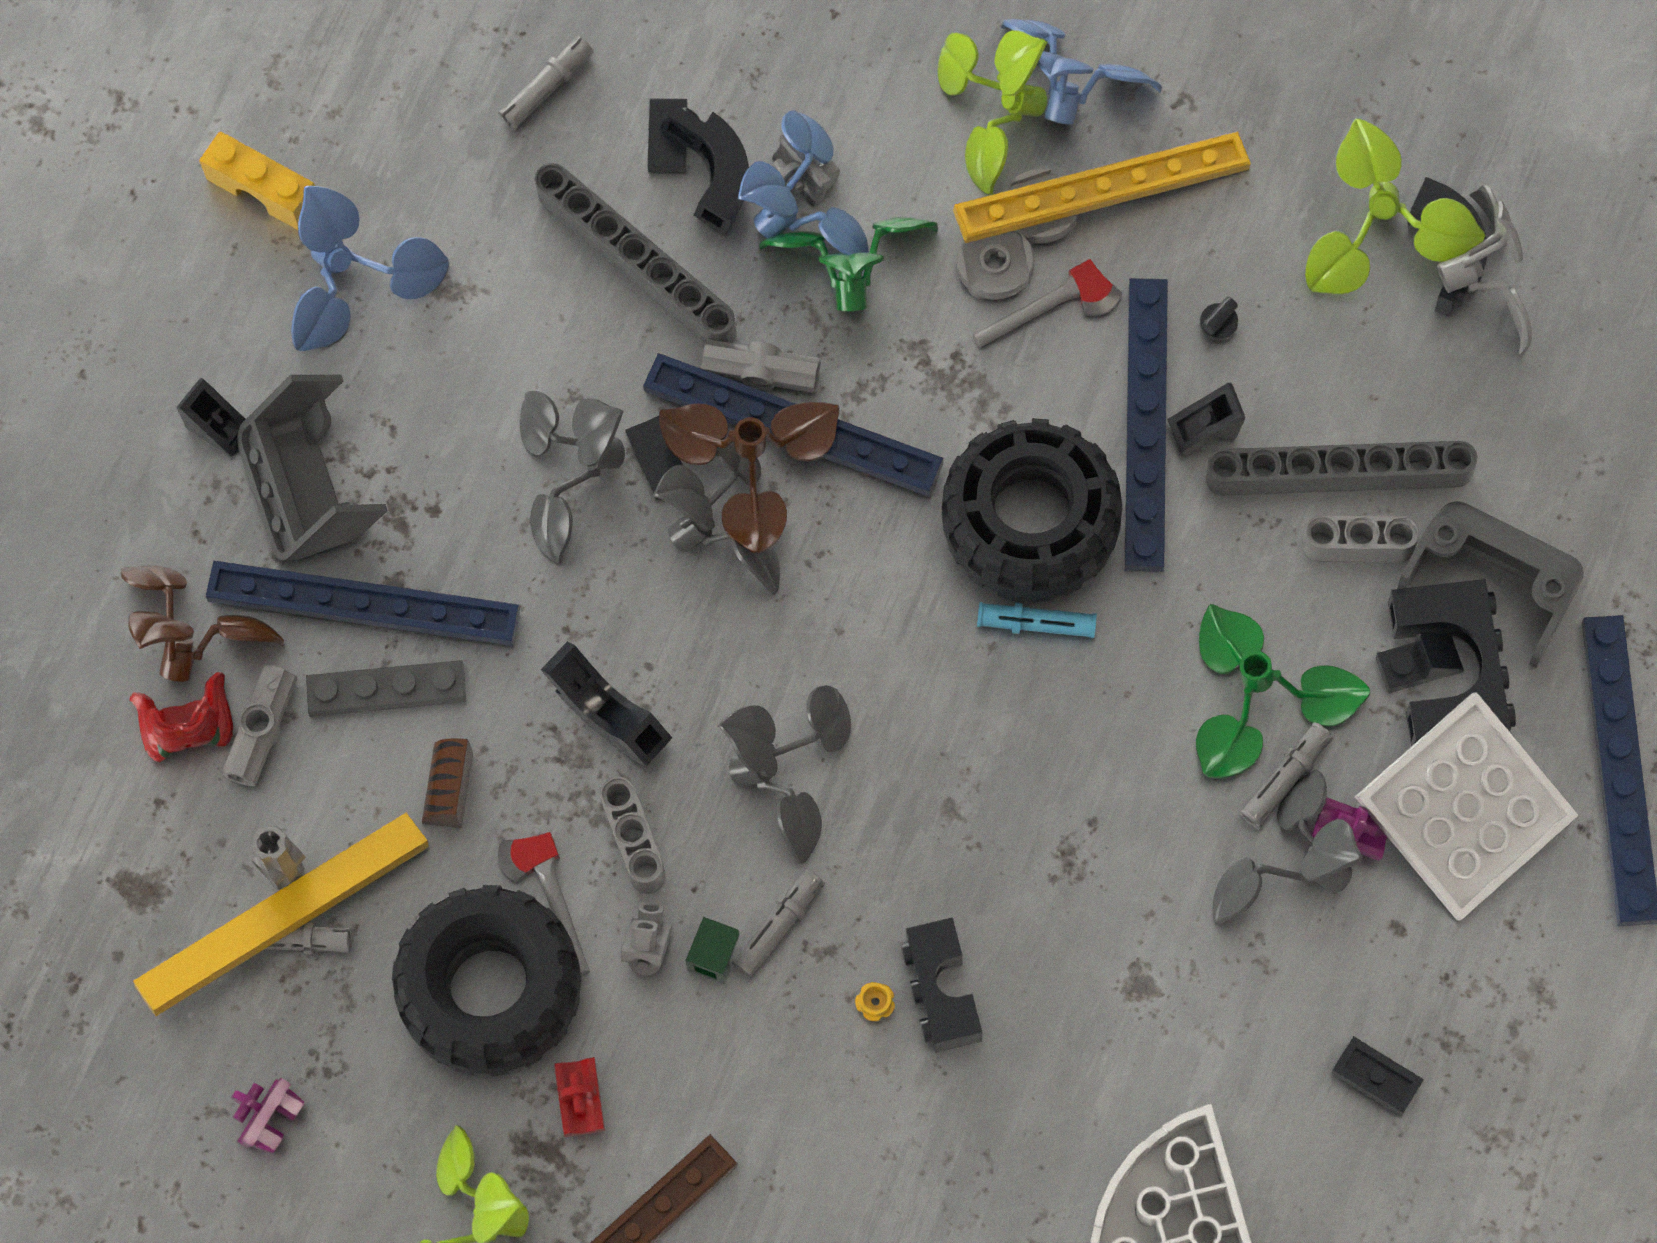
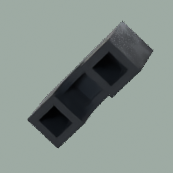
M953 917L906 928L907 941L901 942L900 947L905 966L913 965L916 979L910 981L915 1004L923 1003L926 1018L919 1019L924 1042L932 1041L935 1053L982 1042V1029L973 994L951 997L944 994L936 984L942 972L963 965V955Z

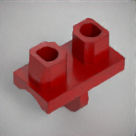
M595 1057L575 1062L554 1063L564 1137L605 1131Z

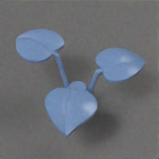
M1006 19L1002 22L1001 29L1010 28L1011 30L1023 31L1034 37H1042L1050 45V52L1043 51L1037 65L1050 80L1048 91L1050 96L1044 117L1051 121L1069 125L1074 124L1078 104L1085 105L1088 94L1095 83L1101 78L1150 84L1161 93V84L1145 73L1132 67L1115 64H1099L1098 69L1094 72L1082 92L1079 93V86L1077 84L1067 82L1068 74H1092L1093 68L1081 61L1057 55L1056 38H1065V33L1062 30L1036 20Z
M796 110L787 112L782 118V131L785 138L796 150L805 153L803 163L786 186L781 173L776 168L762 161L753 163L742 178L738 199L755 203L763 208L754 217V224L757 230L766 238L778 236L788 227L795 231L804 224L820 221L818 227L824 238L843 254L869 253L867 238L862 227L855 218L844 210L831 207L827 210L826 214L819 211L796 219L798 207L791 190L807 170L813 158L822 164H827L832 159L833 145L827 132L815 120Z
M305 186L303 204L298 221L299 237L302 243L311 250L312 258L323 267L320 273L325 277L329 291L327 293L320 287H312L298 300L294 309L291 327L294 348L298 351H307L325 347L338 341L347 331L350 323V308L343 299L335 297L337 288L332 278V273L345 271L350 266L351 261L385 274H393L390 281L391 291L404 299H418L432 292L442 282L448 270L449 259L435 243L423 237H412L399 244L392 255L393 267H388L356 255L342 241V239L353 236L359 228L360 218L355 204L335 190L320 186Z

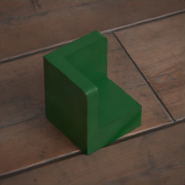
M703 917L685 960L687 970L725 984L731 971L729 961L740 937L739 930Z

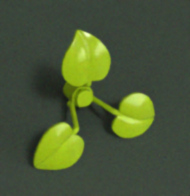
M1012 30L1007 32L1000 40L995 54V66L998 72H1000L997 75L999 82L977 76L972 72L979 59V52L975 42L968 35L951 33L945 39V46L941 50L938 62V80L942 90L949 95H960L966 89L968 80L1003 92L1001 97L1002 106L1010 113V115L990 120L987 128L976 126L972 130L966 144L965 163L972 181L983 192L993 195L995 183L1004 168L1008 154L1006 134L997 126L1011 121L1020 122L1022 115L1039 117L1046 109V91L1042 87L1025 84L1033 73L1048 42L1023 31Z
M1356 118L1338 149L1336 169L1340 178L1351 187L1363 189L1373 183V187L1369 192L1370 211L1367 213V218L1353 243L1345 233L1334 231L1322 236L1314 244L1306 263L1305 276L1307 286L1313 292L1345 294L1360 288L1369 276L1370 260L1368 255L1358 249V247L1362 244L1375 218L1387 220L1394 217L1397 212L1401 213L1413 227L1419 229L1414 237L1415 249L1427 259L1440 262L1465 254L1484 240L1485 233L1465 205L1448 198L1437 199L1426 205L1421 213V221H1418L1407 210L1406 205L1400 203L1398 188L1389 182L1396 179L1400 174L1402 159L1398 147L1380 128L1370 122Z
M455 1125L440 1151L436 1177L439 1188L445 1195L453 1196L460 1188L463 1193L475 1198L476 1208L473 1211L474 1218L472 1222L473 1234L437 1243H472L476 1241L479 1243H489L490 1241H495L497 1235L522 1237L529 1223L527 1207L512 1193L504 1178L498 1173L490 1172L486 1174L479 1183L477 1190L468 1185L466 1180L471 1176L474 1169V1151L470 1138L464 1128ZM423 1239L420 1243H432V1242H431V1240Z

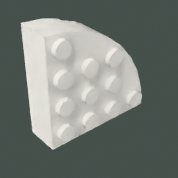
M1212 1104L1177 1116L1152 1133L1144 1142L1142 1141L1129 1153L1111 1178L1100 1202L1090 1243H1251Z

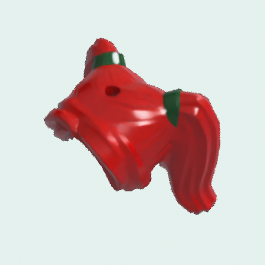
M216 672L207 680L202 699L194 700L184 705L166 707L161 710L156 708L154 701L146 694L140 692L132 693L129 701L132 702L138 712L142 742L145 751L154 761L160 763L166 758L171 757L174 752L183 751L187 748L200 747L206 744L212 747H224L229 744L233 737V721L224 689L225 674Z

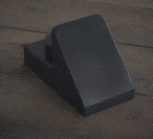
M1226 383L1167 420L1180 453L1189 455L1218 437L1237 438L1246 417L1233 384Z
M1420 632L1417 633L1414 643L1382 651L1376 655V661L1388 694L1464 671L1451 634Z

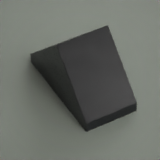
M199 378L176 408L187 429L227 456L232 457L239 449L237 442L238 430L246 419L207 381Z

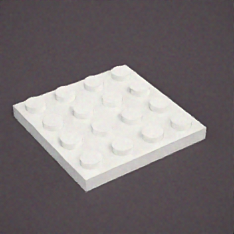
M1478 693L1469 695L1355 796L1356 800L1363 808L1368 810L1371 818L1456 920H1462L1579 816Z

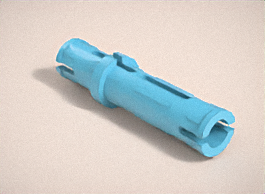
M979 602L977 627L1012 629L1013 634H1020V630L1095 637L1096 613L1086 614L1022 607L1023 603L1015 602L1014 606ZM999 616H1008V617H1015V618H1029V619H1033V620H1021V619H1015V618H1013V619H1011V618H1001V617H999ZM1040 620L1069 622V623H1074V624L1072 625V624L1042 622V621H1040Z

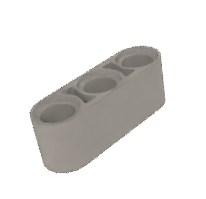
M1320 515L1310 519L1307 523L1302 547L1307 557L1319 562L1399 563L1411 558L1418 542L1419 529L1412 519L1404 516ZM1316 533H1323L1331 541L1326 544H1320L1315 542L1311 536ZM1358 533L1364 534L1369 538L1370 542L1367 544H1357L1352 540L1351 536ZM1402 534L1407 537L1409 543L1404 545L1396 544L1391 540L1390 536Z
M610 778L601 787L600 797L633 887L639 892L646 894L654 893L665 882V870L636 789L632 782L626 778ZM616 793H625L630 796L628 802L622 806H614L609 803L611 797ZM636 828L643 831L642 837L635 842H628L623 839L624 833L629 829ZM644 864H651L657 868L655 874L649 878H641L636 875V872Z

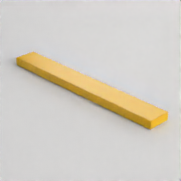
M1237 131L954 204L953 212L964 242L969 243L1249 170L1251 162Z
M407 813L402 814L133 980L135 988L153 1014L158 1016L429 847L428 840Z

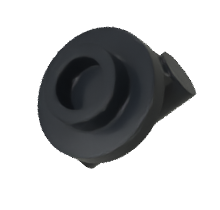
M1227 296L1221 303L1211 304L1203 310L1200 317V327L1208 338L1220 341L1234 335L1238 328V315L1235 311L1238 307L1237 302Z

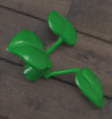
M912 217L889 218L872 223V228L876 230L869 253H853L851 255L829 254L824 242L826 239L822 233L812 231H791L768 238L759 244V251L767 246L785 248L811 246L819 249L822 254L819 257V262L825 264L830 277V285L836 289V310L859 311L867 309L866 286H871L870 276L873 265L884 261V255L876 254L881 237L891 232H907L925 227L937 233L938 223ZM835 269L839 270V277H837Z
M1210 604L1203 616L1199 632V648L1202 659L1211 670L1219 674H1229L1240 665L1242 682L1245 689L1242 715L1239 722L1230 715H1216L1206 720L1197 733L1196 750L1203 774L1210 778H1229L1243 773L1256 763L1262 753L1263 736L1258 729L1246 726L1249 719L1251 698L1253 693H1261L1268 690L1272 686L1273 681H1277L1296 698H1303L1301 710L1304 717L1311 723L1315 722L1323 727H1335L1349 720L1370 696V688L1363 680L1351 672L1335 666L1320 665L1312 667L1303 673L1301 677L1302 690H1298L1281 675L1280 670H1273L1269 656L1262 652L1264 634L1260 625L1255 620L1244 614Z

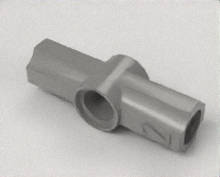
M707 339L703 350L701 369L725 378L740 380L742 384L761 391L771 390L775 386L814 393L818 384L821 361L820 358L782 352L777 346L766 342L756 341L745 346Z
M264 665L250 703L240 714V728L222 771L224 777L245 786H256L270 748L280 737V723L297 682L295 674L274 665ZM265 719L269 721L268 726L263 731H251L252 725L257 720Z
M262 826L253 834L254 846L252 851L256 857L251 861L276 889L281 890L303 876L304 866L301 862L306 857L278 826L273 828Z

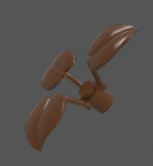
M806 402L790 405L774 416L771 422L772 434L770 429L765 427L759 419L748 417L740 420L735 427V431H729V436L724 439L728 432L726 418L719 409L707 404H689L674 409L660 410L659 423L666 445L678 459L692 465L708 464L714 460L717 447L726 448L732 442H734L736 452L741 457L748 459L750 494L738 493L727 500L722 509V525L732 540L753 553H762L775 545L783 534L787 522V509L784 500L778 493L774 491L757 493L756 458L764 453L766 440L776 448L785 446L788 455L798 461H814L822 458L829 452L834 443L840 408L836 404L825 402Z
M157 565L124 567L121 569V577L128 584L145 590H162L166 595V616L156 612L136 611L132 612L128 619L130 633L139 649L155 643L166 642L159 674L165 679L177 682L189 681L194 660H202L203 651L215 634H220L222 637L232 640L271 642L284 646L283 638L265 622L250 616L223 615L217 618V624L211 625L198 647L195 648L193 646L194 641L191 639L194 635L193 628L183 621L174 619L172 589H185L187 585L185 577L176 570Z

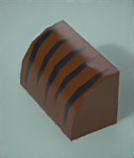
M441 739L434 743L422 824L462 828L473 751L468 739Z

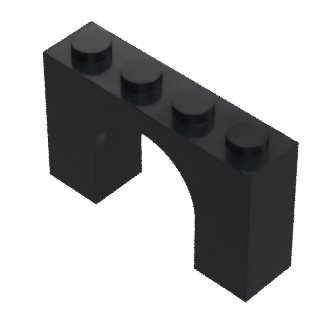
M1486 579L1391 590L1388 607L1394 639L1416 637L1417 633L1420 632L1451 634L1452 638L1462 642L1472 652L1478 666V680L1466 692L1453 697L1409 702L1406 718L1411 747L1472 693H1478L1510 732L1511 727L1516 726V715L1513 703L1507 704L1505 690L1509 689V674L1507 666H1500L1498 652H1503V639L1500 628L1494 629L1492 615L1497 613L1496 598L1494 592H1488Z

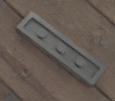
M462 660L306 675L307 705L310 717L466 702L465 673Z

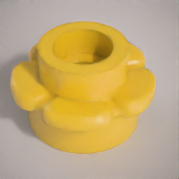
M867 983L861 988L860 994L856 996V1008L859 1012L863 1013L865 1019L879 1021L881 1017H889L894 1011V993L886 984ZM874 998L880 1001L878 1005L872 1004Z

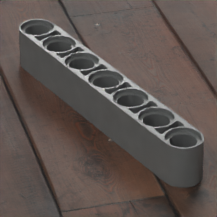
M549 163L538 169L534 179L540 203L703 342L706 343L707 339L728 343L734 342L737 334L735 317L732 309L564 167L559 164ZM551 183L561 184L556 190L545 189ZM577 206L588 207V210L584 213L572 212ZM605 229L616 230L612 236L605 237L599 235ZM632 252L644 254L643 257L637 260L627 258ZM668 275L672 277L671 280H669L666 283H657L654 281L658 276ZM689 298L699 300V303L692 307L682 305L683 301ZM715 322H724L727 324V326L722 330H713L710 328V326Z
M1465 441L1221 449L1210 456L1205 480L1207 487L1213 493L1223 496L1454 488L1464 486L1470 482L1478 456L1475 448ZM1460 459L1467 467L1456 469L1450 465L1449 461ZM1415 460L1422 461L1428 466V469L1416 470L1410 465V462ZM1383 462L1389 467V470L1378 472L1370 464ZM1342 463L1347 465L1350 471L1338 473L1334 471L1332 465ZM1299 464L1309 467L1311 472L1301 475L1296 473L1292 467ZM1258 466H1266L1273 473L1268 476H1260L1253 469ZM1225 467L1234 474L1225 478L1217 475L1214 470Z

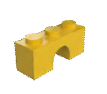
M219 131L199 159L206 180L237 197L242 190L250 193L264 204L269 215L298 230L304 187L315 186L314 182Z

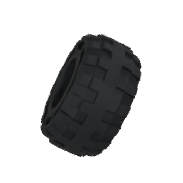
M1032 418L1031 423L1021 424L1011 420L998 424L997 429L990 433H980L968 443V448L961 456L957 455L949 469L943 489L941 506L943 531L949 551L957 565L960 564L968 573V577L981 588L983 586L989 587L997 591V596L1010 600H1015L1016 597L1031 598L1032 602L1049 601L1050 596L1061 593L1067 596L1081 589L1085 581L1092 576L1095 578L1106 565L1111 552L1115 548L1121 527L1122 499L1120 484L1115 469L1112 470L1107 461L1106 454L1096 443L1092 444L1091 441L1085 440L1081 436L1080 431L1068 425H1063L1062 428L1050 425L1048 419ZM1023 480H1039L1053 485L1064 494L1069 503V512L1067 517L1051 530L1041 533H1024L1009 527L998 517L995 512V500L1005 488L1013 483Z
M483 885L479 889L466 890L464 887L448 893L449 897L437 904L430 903L418 914V920L410 929H406L399 942L400 948L396 961H393L392 981L394 999L400 1018L411 1037L426 1054L438 1063H443L453 1068L456 1072L474 1075V1073L490 1074L492 1077L509 1074V1071L522 1066L527 1068L541 1060L542 1055L552 1046L559 1044L566 1035L573 1016H576L580 1002L581 973L572 939L562 922L549 907L546 908L535 897L520 890L515 892L503 889L501 885ZM485 951H501L515 956L525 970L526 985L520 998L510 1008L492 1016H475L463 1012L456 1005L451 994V982L454 974L463 962Z

